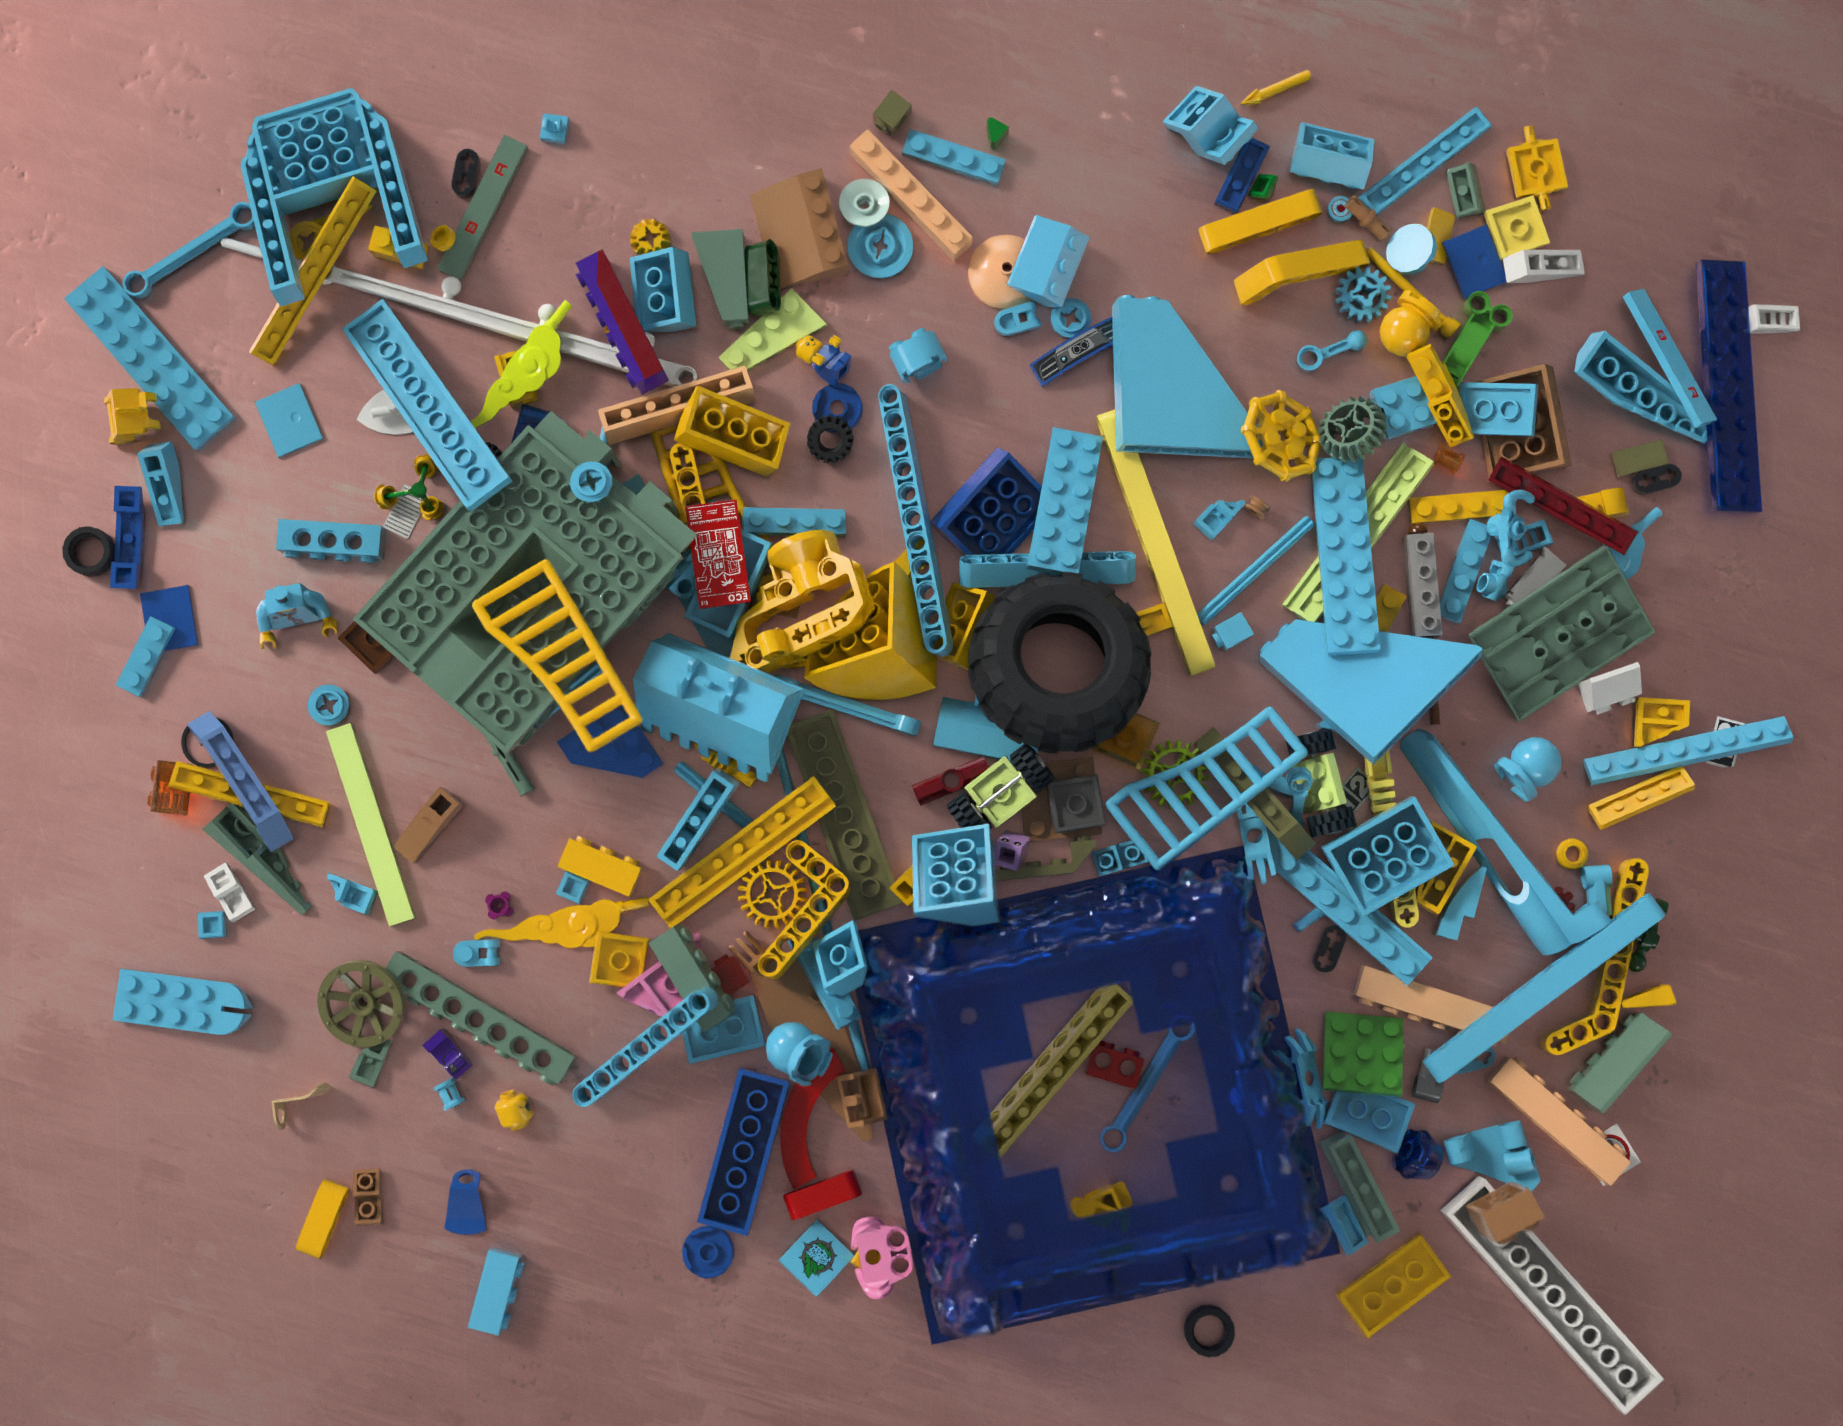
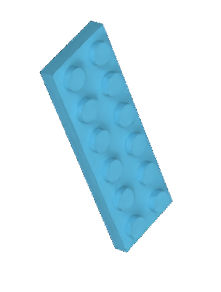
M1053 427L1027 569L1062 575V572L1079 573L1102 446V436Z

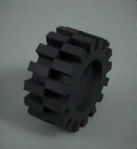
M821 416L813 422L808 431L807 446L810 448V453L814 454L817 460H823V463H837L838 460H843L852 448L854 440L853 430L849 427L846 420L843 421L840 416ZM830 429L839 434L840 443L837 447L826 448L822 445L820 436L824 431Z

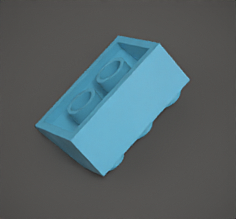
M1301 122L1291 160L1290 172L1300 177L1310 176L1318 178L1325 183L1335 182L1343 184L1350 189H1364L1373 162L1374 139Z
M1035 215L1007 285L1044 307H1062L1090 237L1070 225Z
M670 247L630 257L635 313L644 331L650 333L676 332L696 327L689 253L675 247Z

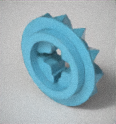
M1066 298L1062 307H1054L1052 310L1051 323L1054 331L1062 337L1072 338L1088 329L1091 324V312L1088 306L1079 299ZM1075 309V319L1078 322H1072L1071 325L1066 327L1067 319L1064 316H1069Z
M593 461L585 462L573 471L570 478L571 490L582 501L587 503L599 502L602 498L608 496L612 487V476L603 464ZM587 474H590L594 480L599 479L595 483L596 491H593L590 486H585L589 478Z
M330 684L316 688L308 699L310 716L317 723L327 726L339 724L347 716L348 708L350 707L348 695L340 687ZM325 697L330 701H337L333 705L334 714L328 709L320 710L326 705Z

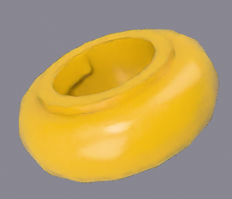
M1575 838L1562 841L1556 851L1559 864L1568 870L1582 868L1589 857L1586 845L1581 840ZM1569 847H1575L1579 852V858L1575 862L1569 861L1566 857V850Z

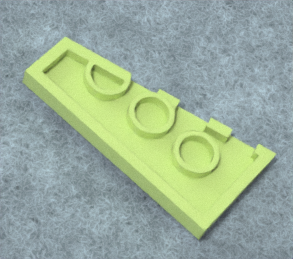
M791 288L781 298L780 310L764 314L718 358L729 370L746 366L747 371L773 355L783 352L787 347L798 342L800 338L803 339L827 327V324Z

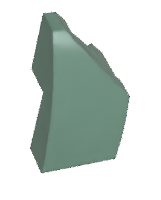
M388 1039L379 1045L363 1049L362 1053H359L349 1079L374 1089L390 1051L392 1041Z

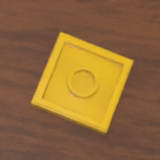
M597 931L589 983L617 987L628 985L644 973L649 938Z

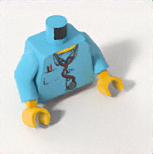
M300 583L288 586L279 585L274 589L265 591L266 599L262 600L256 609L259 631L262 632L260 635V647L262 650H264V643L267 641L273 643V649L276 647L275 635L273 632H270L271 629L274 631L322 619V634L328 637V628H332L335 634H337L338 621L330 617L331 612L323 595L309 590Z

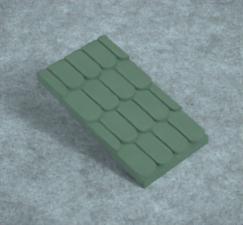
M1604 545L1544 583L1537 590L1504 609L1497 616L1474 629L1469 634V638L1473 645H1479L1483 649L1481 658L1516 719L1520 722L1656 631L1609 547Z

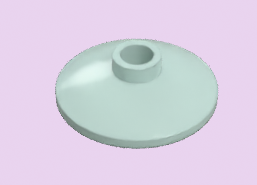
M858 179L849 183L843 189L839 198V208L842 216L849 223L859 227H868L879 223L886 216L890 205L886 189L880 183L871 179ZM863 204L869 205L867 209H861L860 207Z

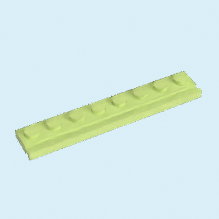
M1405 443L1401 444L1366 491L1371 549L1434 466V461L1415 449L1409 448ZM1319 556L1283 603L1284 608L1289 609L1293 614L1305 621L1318 622L1324 614Z

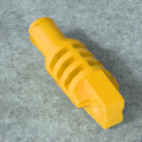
M695 742L694 746L698 749V743ZM711 749L709 758L701 757L702 760L715 769L720 768L749 788L758 779L757 774L750 769L748 774L738 771L737 760L730 757V764L728 766L719 763L718 754L715 750Z

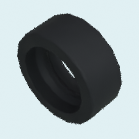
M90 526L79 527L66 537L62 547L63 558L67 566L74 572L88 577L99 576L107 572L111 567V562H114L115 544L112 538L100 529ZM85 537H95L104 546L102 559L94 566L81 565L75 557L76 546Z
M1201 1305L1192 1310L1187 1316L1184 1324V1335L1191 1349L1197 1354L1205 1357H1218L1227 1352L1232 1346L1235 1337V1327L1230 1316L1220 1307ZM1212 1315L1222 1321L1225 1334L1219 1344L1207 1347L1196 1340L1194 1327L1200 1318Z

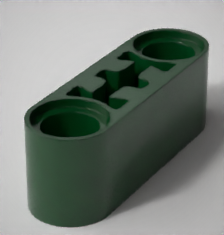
M771 239L747 245L744 255L748 308L754 316L778 311L781 308L777 246Z

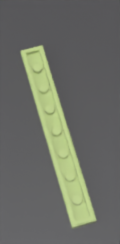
M349 723L326 731L389 927L415 919L353 725Z

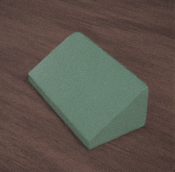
M1468 162L1447 169L1446 173L1456 218L1460 219L1484 214L1486 209L1476 165Z

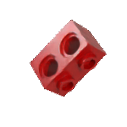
M1100 1041L1099 1045L1089 1055L1084 1074L1136 1090L1145 1060L1139 1057L1140 1052L1125 1048L1124 1052L1114 1050L1115 1044ZM1098 1054H1108L1110 1061L1106 1067L1097 1066L1095 1059ZM1126 1060H1131L1134 1063V1071L1129 1075H1124L1121 1072V1064Z

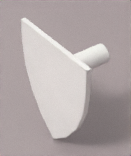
M384 389L367 402L356 419L367 428L382 434L401 435L413 433Z

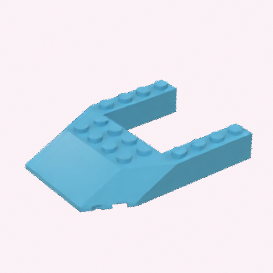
M353 88L254 118L253 132L247 141L248 150L245 158H242L240 166L270 290L280 307L305 299L285 215L339 199L352 176L372 188H379L394 249L403 268L428 261L409 187L389 124Z

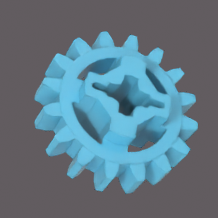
M1368 266L1364 272H1361V269L1356 267L1354 275L1352 272L1347 271L1345 274L1346 279L1341 278L1338 282L1342 287H1337L1335 293L1341 296L1335 302L1343 304L1340 309L1341 313L1346 310L1349 312L1347 319L1352 318L1354 315L1356 316L1357 323H1360L1362 318L1365 317L1368 323L1372 320V315L1378 319L1381 316V311H1386L1388 305L1384 302L1391 300L1392 296L1386 294L1390 291L1391 286H1384L1383 283L1387 279L1386 276L1382 278L1377 277L1379 270L1372 274ZM1354 281V290L1347 292L1349 284ZM1361 290L1363 294H1368L1366 299H1364L1363 295H1358ZM1379 297L1378 304L1372 308V300Z

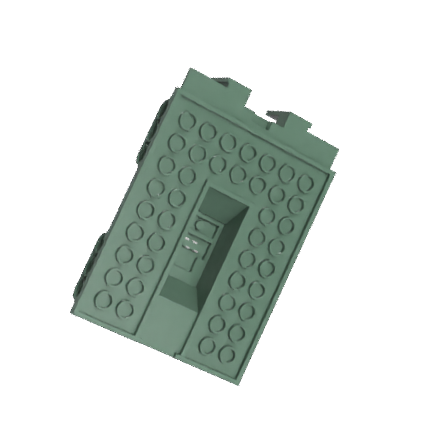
M552 411L547 414L535 429L528 425L497 459L512 482L472 512H469L460 500L353 618L357 624L506 755H509L516 746L525 744L558 708L559 704L528 666L485 630L472 607V603L530 567L547 559L551 562L591 632L603 649L620 629L629 627L667 586L675 575L676 567L684 559L681 553L697 537L696 533L678 519L680 513L672 499L650 481L636 495L612 476V487L608 496H605L599 502L587 503L578 499L571 490L570 478L573 471L579 465L593 461L606 466L611 462L619 468L621 463L613 450L593 432L588 430L586 438H582ZM587 474L589 478L585 486H590L593 491H596L595 483L599 479L594 480L590 474ZM543 572L489 604L485 609L493 620L547 588L551 583ZM556 594L500 627V629L513 638L563 608L564 605ZM568 616L520 646L532 656L576 630L577 627L571 617ZM581 638L541 662L540 665L551 675L586 654L590 649L584 639ZM588 665L556 683L565 696L570 693L571 684Z

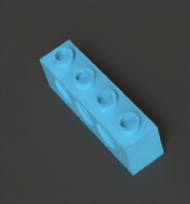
M279 519L276 550L284 553V557L299 558V554L309 555L310 559L325 560V556H335L337 561L349 562L350 558H360V562L376 563V559L384 560L386 529L381 525ZM306 534H310V543L307 546H301V538ZM330 536H336V544L331 548H327L326 540ZM360 537L362 539L361 547L353 550L351 548L352 541Z
M720 768L712 771L656 857L676 871L684 868L740 782Z

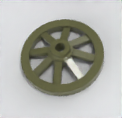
M351 960L338 965L326 975L318 991L317 1005L322 1022L334 1037L348 1045L355 1047L379 1045L389 1039L398 1030L403 1021L405 998L402 988L391 972L375 962ZM362 971V988L347 972ZM372 975L380 979L384 985L376 990H372ZM339 978L353 993L331 991L335 980ZM390 992L393 1006L378 1000V997ZM329 1000L349 1002V1006L333 1016ZM376 1009L392 1016L385 1030ZM354 1013L357 1017L351 1033L338 1022ZM366 1015H368L376 1033L375 1035L361 1036Z

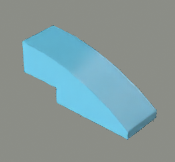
M1486 867L1475 868L1456 887L1445 903L1432 935L1449 940H1458L1463 917L1474 918L1487 871Z

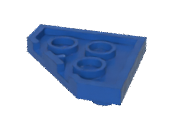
M620 705L588 724L586 728L591 737L595 739L630 717L624 706ZM639 725L594 752L587 751L575 730L557 741L569 762L575 765L639 778L646 777L664 765Z

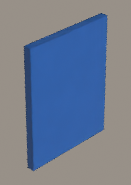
M1487 225L1442 242L1464 299L1476 291L1483 292L1507 282L1504 268Z
M189 585L140 593L145 626L150 616L176 628L164 651L198 645Z

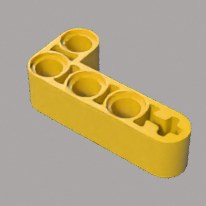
M677 443L670 450V459L685 519L680 521L688 527L685 506H688L693 500L706 504L696 458L691 447ZM685 452V460L688 467L683 468L680 460V453ZM687 476L695 478L694 483L690 486L682 484L683 479Z

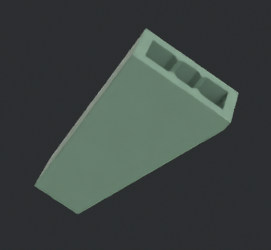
M743 230L692 232L696 251L724 326H729V329H742L744 325H750Z

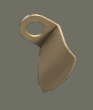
M319 1084L305 1096L273 1100V1118L277 1129L282 1130L286 1126L285 1102L322 1095L330 1089L329 1084ZM279 1109H280L281 1114H282V1121H281V1123H280V1121H279V1119H278V1110H279Z

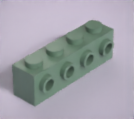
M679 924L649 942V945L683 1000L691 993L703 987L712 988L717 993L718 1002L715 1008L697 1021L702 1031L705 1032L736 1013L735 1004L731 996L727 993L725 994L720 986L721 981L718 975L710 970L703 951L695 946L690 930ZM699 995L700 1004L706 1007V999Z

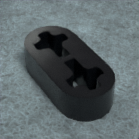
M464 149L458 153L451 181L454 193L462 199H467L475 193L481 166L477 153L471 149ZM468 156H471L474 163H470L468 171H465L466 166L462 161L467 160ZM465 176L466 182L470 187H466L464 191H461L458 184L463 183Z
M1673 464L1651 468L1636 474L1632 478L1631 487L1639 495L1655 493L1676 486L1681 481L1682 474L1680 469ZM1666 470L1669 474H1674V478L1671 479V483L1668 479H1664L1661 481L1659 479V477L1666 474ZM1642 477L1644 480L1653 479L1654 481L1647 485L1646 489L1638 484Z
M1337 925L1326 927L1312 957V964L1319 972L1326 973L1332 971L1337 965L1344 947L1346 933ZM1337 930V936L1340 937V940L1334 941L1330 948L1328 946L1331 939L1327 937V934ZM1329 950L1328 960L1331 961V964L1325 965L1322 968L1320 967L1321 962L1318 961V957H1324L1326 951Z

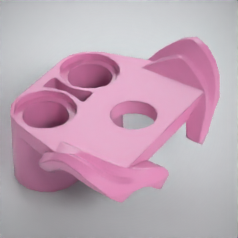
M865 1217L855 1222L852 1230L851 1249L855 1250L858 1248L862 1270L860 1268L855 1269L857 1279L868 1297L872 1299L885 1298L891 1293L893 1284L907 1277L913 1269L907 1231L899 1225L885 1226L878 1217ZM895 1231H899L904 1235V1240L899 1245H894L889 1241L890 1235ZM871 1249L877 1250L881 1255V1259L877 1264H869L865 1259L866 1253ZM898 1258H905L908 1261V1267L903 1271H898L893 1266L894 1261Z

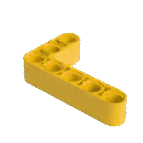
M1360 239L1269 257L1237 277L1233 282L1241 305H1248L1261 300L1282 285L1344 274L1347 271L1354 272L1356 267L1363 269L1371 263L1363 240Z
M800 840L792 841L787 846V858L797 869L816 883L819 888L760 957L758 969L769 980L779 979L847 899L852 889L851 883L843 873ZM797 849H805V856L802 859H793V853ZM816 865H824L825 871L822 875H813V869ZM836 881H844L845 887L842 891L834 892L832 890V886ZM822 900L827 901L828 908L824 912H817L815 909L816 904ZM802 921H811L809 931H799V925ZM786 941H794V948L791 952L785 953L782 951V945ZM772 960L777 961V969L772 973H767L765 970L766 964Z

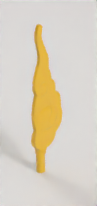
M649 897L616 902L611 899H603L592 905L570 906L555 911L550 915L529 917L511 929L482 930L475 934L474 938L479 940L485 936H491L511 941L523 939L541 940L548 944L559 943L566 948L579 946L594 947L597 931L611 933L619 925L621 914L626 911L650 907Z

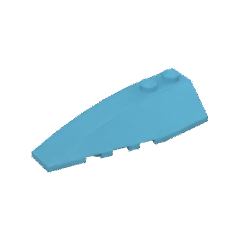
M1606 331L1591 333L1577 353L1574 373L1611 403L1702 444L1706 443L1719 422L1714 421L1709 425L1695 428L1672 385Z

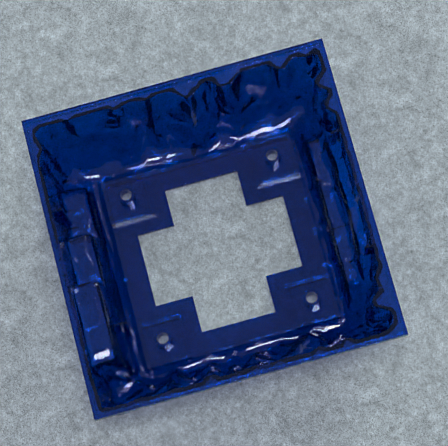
M1244 845L1175 860L1160 871L1155 870L1153 866L998 899L999 922L970 926L916 917L858 930L868 968L863 985L856 988L855 992L860 1015L862 1016L861 1020L872 1068H877L883 1100L886 1106L888 1119L883 1121L932 1345L960 1338L993 1336L997 1332L1009 1327L1193 1286L1198 1288L1213 1284L1216 1281L1234 1280L1249 1274L1269 1272L1276 1268L1304 1266L1305 1261L1340 1254L1337 1236L1323 1208L1329 1204L1312 1128L1311 1126L1306 1127V1114L1304 1105L1300 1101L1303 1099L1296 1065L1291 1062L1292 1051L1284 1037L1290 1036L1255 880L1251 881L1248 878ZM1178 961L1186 965L1187 970L1182 977L1175 976L1172 970L1173 965ZM1128 981L1140 1035L1194 1023L1218 1131L1165 1142L1176 1197L1070 1220L1058 1166L1004 1178L981 1070L1034 1059L1023 1004ZM966 1008H971L976 1012V1019L970 1024L964 1023L960 1017L961 1012ZM1225 1176H1233L1235 1180L1233 1188L1224 1190L1221 1186L1222 1179ZM1013 1223H1019L1023 1226V1232L1018 1237H1012L1008 1234V1228Z

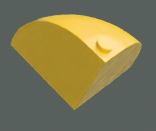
M896 562L889 563L867 575V584L875 608L863 627L850 636L808 655L804 678L812 684L840 696L864 700L897 699L937 687V656L929 652L924 645L913 583ZM851 587L836 604L853 597V588Z

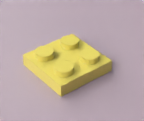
M1534 196L1484 212L1500 261L1521 250H1534L1547 246L1550 243Z

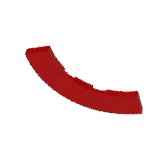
M834 1047L829 1050L833 1055L822 1077L817 1075L814 1079L810 1080L812 1084L809 1086H801L796 1083L784 1109L780 1133L783 1165L793 1190L817 1177L809 1157L807 1127L812 1108L819 1095L831 1081L846 1071Z

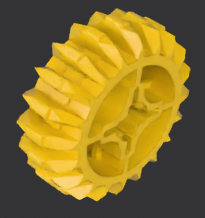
M767 859V868H763L762 864L759 863L757 865L758 872H755L754 869H749V873L752 875L751 879L746 876L741 878L743 881L748 882L747 887H738V890L746 891V895L738 896L739 901H747V904L741 906V910L744 911L750 908L751 912L746 917L751 919L756 915L755 925H759L762 919L765 920L764 928L766 929L769 928L770 921H774L775 929L780 927L779 920H783L784 925L787 926L789 924L787 917L791 916L793 919L796 916L793 913L795 909L800 911L802 908L798 906L799 901L807 902L808 900L805 897H800V893L808 892V888H799L798 885L805 882V879L803 877L798 880L794 878L799 874V870L795 869L792 873H789L791 864L787 863L784 869H782V861L779 859L776 861V867H772L771 860ZM768 873H781L790 882L780 886L774 885ZM761 877L764 891L761 895L752 899L753 886ZM767 882L774 890L785 888L780 891V895H777L779 897L777 899L779 907L772 898L761 900L766 897V893H769L767 891L769 889ZM794 889L793 902L789 909L785 911L782 904V896ZM769 902L774 906L778 915H765L756 906Z

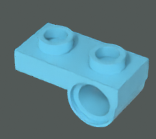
M691 548L682 554L684 559L678 564L674 577L666 586L669 591L680 598H689L696 591V582L692 578L694 576ZM684 579V584L678 588L679 582Z

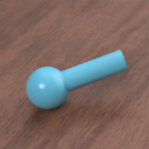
M1316 907L1294 923L1293 926L1300 933L1319 918H1327V916Z

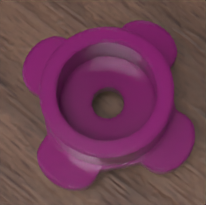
M503 891L500 895L489 894L486 896L485 902L488 906L489 918L497 919L498 916L505 915L509 917L513 914V908L510 907L509 902L511 895L508 892ZM498 903L502 905L500 908L497 907Z

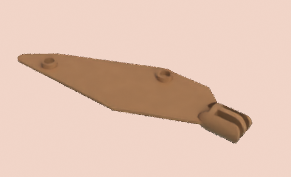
M746 930L743 935L760 953L756 956L739 937L735 940L736 943L747 953L752 961L748 963L743 955L732 945L728 949L748 969L770 1032L776 1026L787 1022L801 1023L814 1034H819L831 1042L829 1050L833 1047L835 1048L846 1068V1071L839 1076L860 1071L845 1027L837 1031L798 960L796 959L779 979H767L758 969V961L766 950ZM772 960L766 964L765 970L767 973H772L777 969V961ZM836 1077L820 1095L846 1122ZM857 1079L851 1080L854 1094H860ZM856 1105L859 1118L865 1117L863 1105ZM872 1124L852 1128L863 1141H870L873 1138Z

